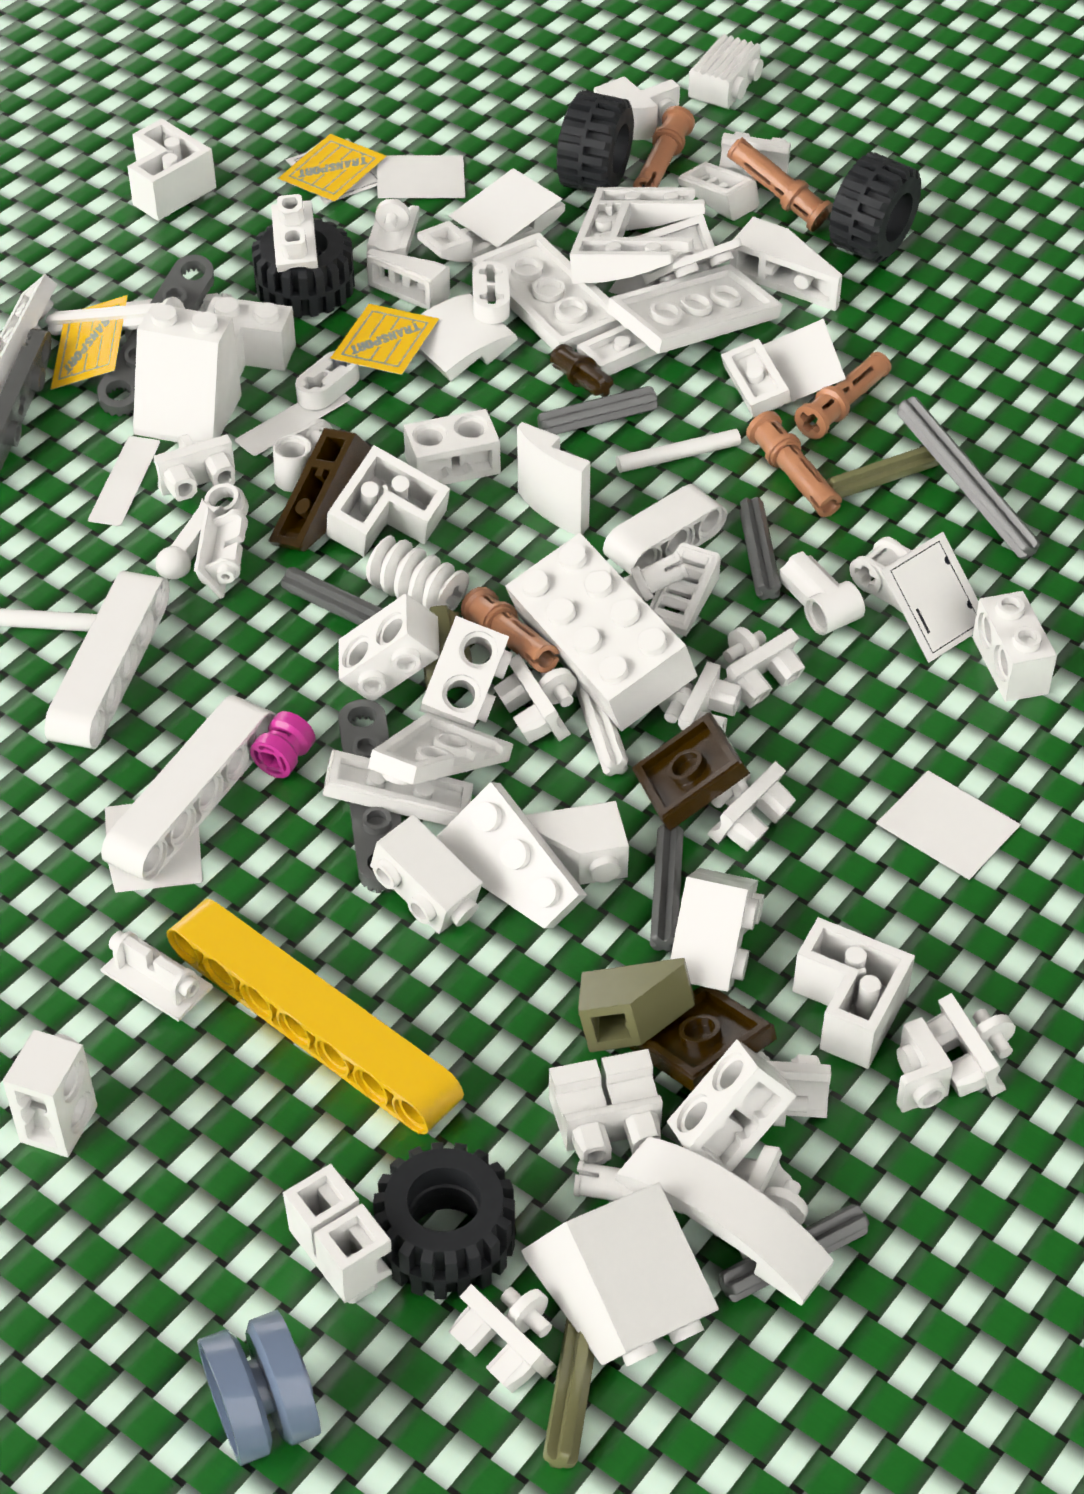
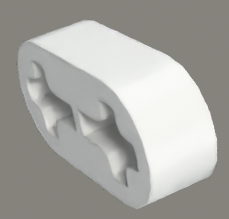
M498 261L480 262L472 271L474 316L477 320L486 324L501 323L510 315L509 270L507 266ZM495 301V304H488V302Z
M335 351L324 355L296 379L295 387L298 404L308 410H320L330 406L359 381V365L330 359Z

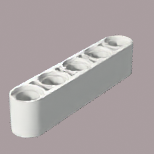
M124 570L119 572L49 706L44 728L47 740L89 749H96L99 746L165 613L170 592L168 579Z
M235 695L226 697L110 829L101 850L103 861L143 880L150 881L154 879L254 762L250 755V747L259 735L268 733V725L276 716V713Z

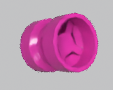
M288 711L279 712L268 725V733L259 735L251 745L250 755L254 763L268 775L276 778L288 777L298 763V756L305 755L315 743V733L306 720L299 715Z

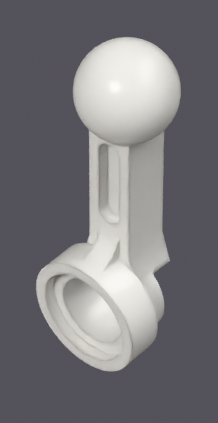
M221 483L215 485L207 492L205 500L202 498L199 508L170 547L164 548L158 554L155 565L160 576L166 579H179L189 573L191 560L198 551L205 508L209 507L217 517L228 513L231 509H239L245 516L247 515L249 504L240 488L232 484ZM233 497L232 502L226 507L222 505L215 506L219 500Z

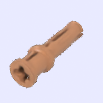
M671 106L666 109L662 116V125L656 128L652 136L653 148L638 177L635 179L633 187H642L643 184L645 187L659 186L673 156L682 152L685 146V136L689 135L695 126V119L689 110L681 106Z
M743 137L736 140L731 146L727 157L780 199L781 207L787 212L792 210L807 223L806 228L811 232L818 229L828 218L832 211L833 203L829 200L823 201L808 189L809 184L800 179L794 180L765 155L756 150Z
M873 352L864 362L847 374L845 380L840 381L835 386L823 387L816 393L815 400L812 403H804L795 412V422L802 434L811 439H820L828 433L829 425L833 422H840L848 416L850 405L891 371V363L887 356L881 352ZM818 418L816 424H810L814 419Z
M766 411L756 416L750 422L746 431L750 442L759 445L763 449L766 461L771 466L781 468L786 473L792 483L811 503L819 516L828 517L834 514L841 505L839 503L842 502V498L801 451L799 438L792 433H788L783 428L782 420L776 412Z
M477 587L464 597L460 609L464 619L509 636L506 646L517 655L520 654L522 659L526 660L536 671L547 673L556 667L559 657L555 655L559 654V650L525 623L521 622L516 609L505 601H499L498 596L493 590L487 587Z

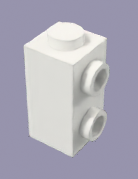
M414 814L377 841L370 865L377 880L387 889H394L407 902L410 912L419 922L429 924L440 934L453 923L457 927L463 925L477 911L479 905L476 903L483 882Z

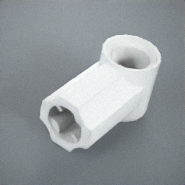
M803 551L794 554L780 569V582L804 606L805 615L810 626L819 635L828 634L864 616L865 604L857 587L850 581L838 583L811 555L807 556Z

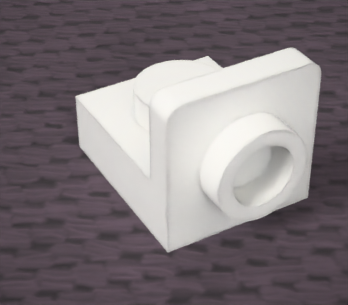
M923 1017L904 1023L900 1047L897 1049V1059L904 1073L900 1077L896 1101L901 1112L917 1107L922 1109L932 1107L948 1096L953 1071V1064Z

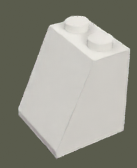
M152 303L137 329L134 435L178 443L179 436L188 434L193 444L221 436L242 396L233 317Z
M660 1182L566 1221L521 1250L528 1265L578 1333L581 1331L589 1345V1349L601 1365L622 1356L626 1367L657 1353L658 1350L654 1344V1341L669 1335L674 1345L703 1331L704 1328L700 1319L719 1310Z

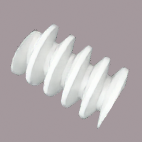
M388 535L379 542L370 555L366 566V576L371 585L378 589H383L385 593L390 596H396L397 599L406 593L428 610L430 607L447 605L450 610H455L462 601L469 584V574L465 571L458 570L455 572L452 564L448 562L441 564L440 558L436 555L427 556L423 548H413L412 543L406 539L396 543L395 537Z

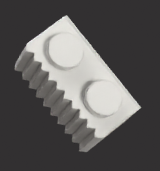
M725 33L721 35L689 71L688 97L729 110L733 102H736V99L740 100L743 98L752 80L757 81L760 78L763 70V60L760 59L761 46L758 43L754 45L752 41L747 43L745 39L741 41L739 37L734 39L732 35L728 37Z

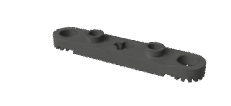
M195 254L180 258L172 267L150 304L163 303L166 298L176 297L181 300L185 309L198 311L203 304L206 294L214 285V268L212 263L206 257ZM190 269L193 271L197 269V272L201 271L204 275L200 279L189 280L183 274L186 275V271L189 273ZM133 329L119 351L115 371L106 373L97 388L100 407L103 408L105 413L109 412L110 416L115 414L118 417L122 416V414L127 416L131 411L134 413L137 329ZM116 388L118 390L123 388L124 391L127 389V392L130 393L123 400H113L108 397V393L111 394V390L116 391Z
M34 328L30 330V333L27 335L28 339L25 342L27 347L22 346L0 394V472L11 447H17L22 431L21 424L36 391L41 392L44 387L45 370L49 362L52 343L49 331Z
M367 699L349 702L340 710L338 719L342 752L370 758L372 750L389 739L385 710L377 702ZM361 716H364V719L369 717L371 721L374 719V722L366 727L352 725V720L355 722L356 717L359 720L362 719ZM349 802L359 880L364 887L367 886L369 891L374 889L376 893H381V891L385 890L386 893H389L390 889L384 887L377 880L370 865L377 841L402 823L401 815L389 812L383 807H368Z

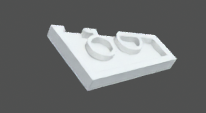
M427 712L374 748L368 768L383 773V777L389 782L399 785H414L507 762L510 760L513 743Z
M490 782L436 836L483 882V888L543 928H554L587 896L501 783Z

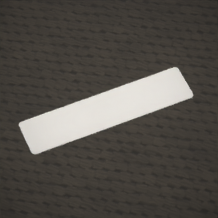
M344 393L330 406L320 410L305 409L297 402L239 436L234 441L251 455L257 456L272 447L275 440L279 437L288 435L306 426L312 420L325 416L350 401L351 398Z
M134 436L127 438L88 518L89 522L114 526L122 524L160 444L159 440Z

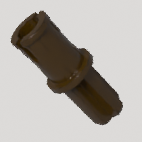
M561 344L552 351L550 356V362L554 363L552 366L564 373L573 386L583 387L594 396L600 395L605 397L610 394L609 389L614 384L613 379L597 367L593 358L587 355H580L567 344Z

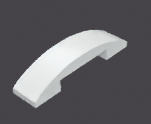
M561 201L500 247L537 232L541 233L565 211V204ZM450 221L417 233V239L440 258L449 261L472 262V258L497 249L469 229H459Z
M648 1136L616 1174L615 1180L633 1192L660 1182L672 1206L757 1263L754 1271L756 1276L801 1306L833 1265L834 1260L807 1230L775 1202L729 1170L684 1147Z

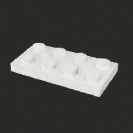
M539 232L472 258V271L478 263L489 260L498 261L507 266L509 270L510 308L553 350L561 344H567L573 350H576L578 344L622 325L607 312L609 297L594 283L572 284L570 261Z
M727 264L610 297L607 312L626 329L645 342L650 349L660 354L777 319L780 316L783 304L733 265Z

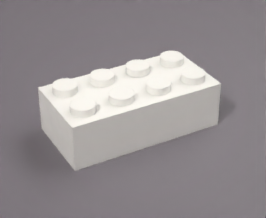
M578 533L505 585L519 617L527 626L559 650V654L555 655L559 657V662L564 668L572 671L580 686L621 732L697 677L687 646L581 533Z

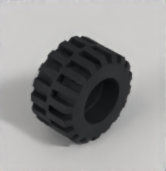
M584 90L577 93L566 111L558 139L556 161L561 185L595 193L597 187L618 186L626 170L633 141L634 116L629 100Z
M875 152L863 155L847 173L836 194L829 223L830 240L833 244L875 263L887 260L905 239L916 216L922 185L919 171Z
M314 218L318 268L295 267L284 272H277L273 224L266 228L267 231L260 232L256 237L257 241L253 242L252 245L255 288L260 302L291 306L293 308V317L299 318L308 315L310 317L319 316L323 312L330 313L335 311L334 307L343 306L347 302L346 298L352 296L354 292L353 287H355L352 241L350 237H347V232L343 228H337V224L333 222H323L322 219Z
M443 1142L431 1143L432 1150L423 1152L420 1146L409 1150L408 1160L404 1161L398 1157L390 1164L391 1175L382 1174L377 1183L378 1193L374 1194L373 1210L374 1219L391 1239L392 1251L381 1258L389 1269H392V1279L400 1286H403L408 1281L411 1282V1292L423 1297L426 1290L434 1291V1299L447 1300V1292L457 1291L460 1298L462 1293L471 1284L473 1286L477 1285L483 1290L492 1284V1273L501 1275L506 1269L507 1256L513 1255L515 1247V1200L511 1180L505 1179V1170L498 1162L489 1165V1154L480 1149H477L473 1154L467 1151V1144L455 1142L454 1149L444 1148ZM441 1209L461 1211L472 1218L468 1224L452 1231H434L418 1223L425 1215Z

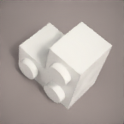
M162 118L132 134L136 162L127 166L132 201L134 206L159 221L216 188L211 148Z
M213 296L206 312L233 317L239 377L245 366L285 371L296 347L293 308L270 302L262 303L232 297Z
M373 445L328 511L326 536L363 557L386 524L425 544L447 511L450 488Z
M703 868L697 869L686 877L670 959L685 958L691 984L728 992L734 985L735 979L743 981L749 957V950L741 949L743 935L749 929L753 930L755 924H759L764 903V894L756 893L759 880Z
M818 917L797 953L793 992L828 1006L824 1014L820 1049L869 1069L908 994L915 955Z

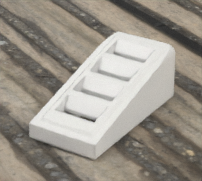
M706 161L678 177L680 186L693 187L695 189V196L698 199H704L705 204L732 221L739 219L759 206L755 179Z
M370 249L366 253L369 286L426 310L449 298V266L435 261L376 249ZM384 268L388 269V277L385 276Z
M680 543L676 551H678L690 577L656 591L650 607L674 633L687 636L719 580L721 557L716 552L687 543ZM667 606L683 611L684 615L665 610L664 607Z

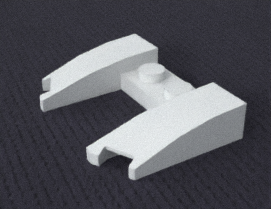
M597 187L570 252L572 284L599 283L630 278L673 263L676 257L694 248L693 238L623 237L625 231L662 226L705 214V200H693L695 198V189L693 187Z

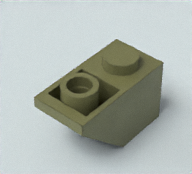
M685 958L582 972L578 1013L589 1052L642 1045L695 1005V997Z

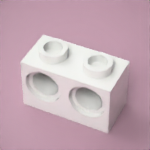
M487 409L403 425L405 458L408 465L446 485L501 474L500 440Z
M1019 591L980 598L972 638L1004 701L1008 702L1049 694L1057 654L1024 592Z
M405 593L339 639V680L367 700L375 701L440 657L438 616Z
M456 616L422 700L420 711L437 715L472 729L477 720L486 723L496 696L488 693L493 677L504 678L513 655L512 652L505 650L509 636ZM471 644L483 645L489 651L490 659L484 664H473L465 657L464 650ZM454 687H464L472 694L473 703L466 708L454 707L448 701L447 693Z
M34 1029L3 1079L4 1088L19 1141L68 1158L97 1108L84 1046L67 1035H51Z
M736 1040L671 1115L667 1123L684 1148L732 1172L797 1095L774 1066L742 1042Z

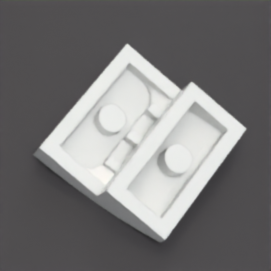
M470 293L448 299L420 314L439 318L418 352L450 382L479 358L488 365L518 340L516 334L502 322L486 324L477 320L473 313V296Z
M521 422L517 427L518 493L534 511L546 520L574 535L578 533L583 535L589 528L590 461L560 450V436Z

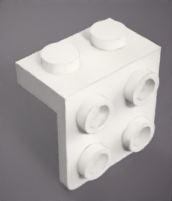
M703 214L636 236L693 238L694 248L691 251L679 255L669 265L641 274L645 285L657 281L663 283L693 273L717 268V265L733 259L732 251L742 246L740 238L714 246Z

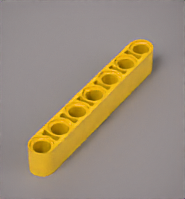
M206 898L167 931L166 936L171 947L186 963L414 1132L422 1135L427 1134L463 1099L464 1093L460 1083L445 1067L212 899Z

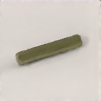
M923 446L833 476L826 481L841 498L940 464Z
M567 1317L543 1451L544 1460L549 1462L551 1467L557 1469L562 1467L573 1468L577 1464L595 1357L581 1331L578 1333Z

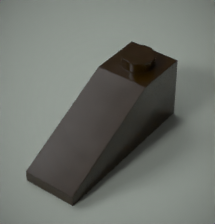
M329 428L323 429L268 540L272 545L305 552L326 533L328 511L371 450V447L361 437L352 432Z

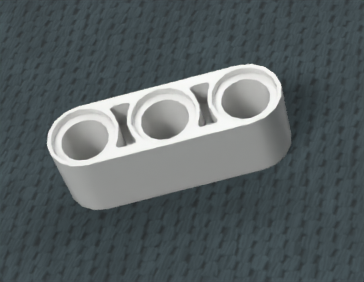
M685 485L615 527L604 542L603 552L628 574H632L630 570L632 568L640 566L643 569L673 554L680 543H687L698 547L714 537L726 522L727 510L696 485Z

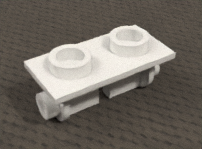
M208 507L205 508L194 571L203 584L208 585L221 599L224 598L226 584L232 583L240 575L243 547L239 543L244 542L248 519L239 509H231L228 513L217 517Z
M117 931L109 941V948L113 950V958L101 968V972L178 1022L213 988L211 983L196 975L193 970L185 968L141 940L132 931L125 933Z

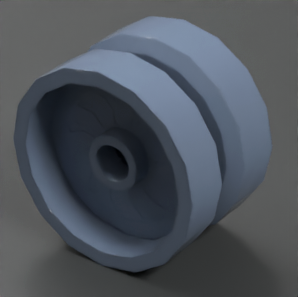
M278 1310L249 1320L245 1333L251 1357L249 1361H247L237 1337L227 1329L200 1338L197 1342L204 1372L218 1415L234 1456L240 1466L270 1454L273 1441L267 1419L269 1414L279 1435L290 1446L321 1434L320 1420L306 1366Z

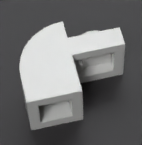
M624 76L594 87V93L629 100L634 116L633 140H645L652 138L657 126L662 124V116L666 109L671 106H679L680 86L670 79L640 90Z

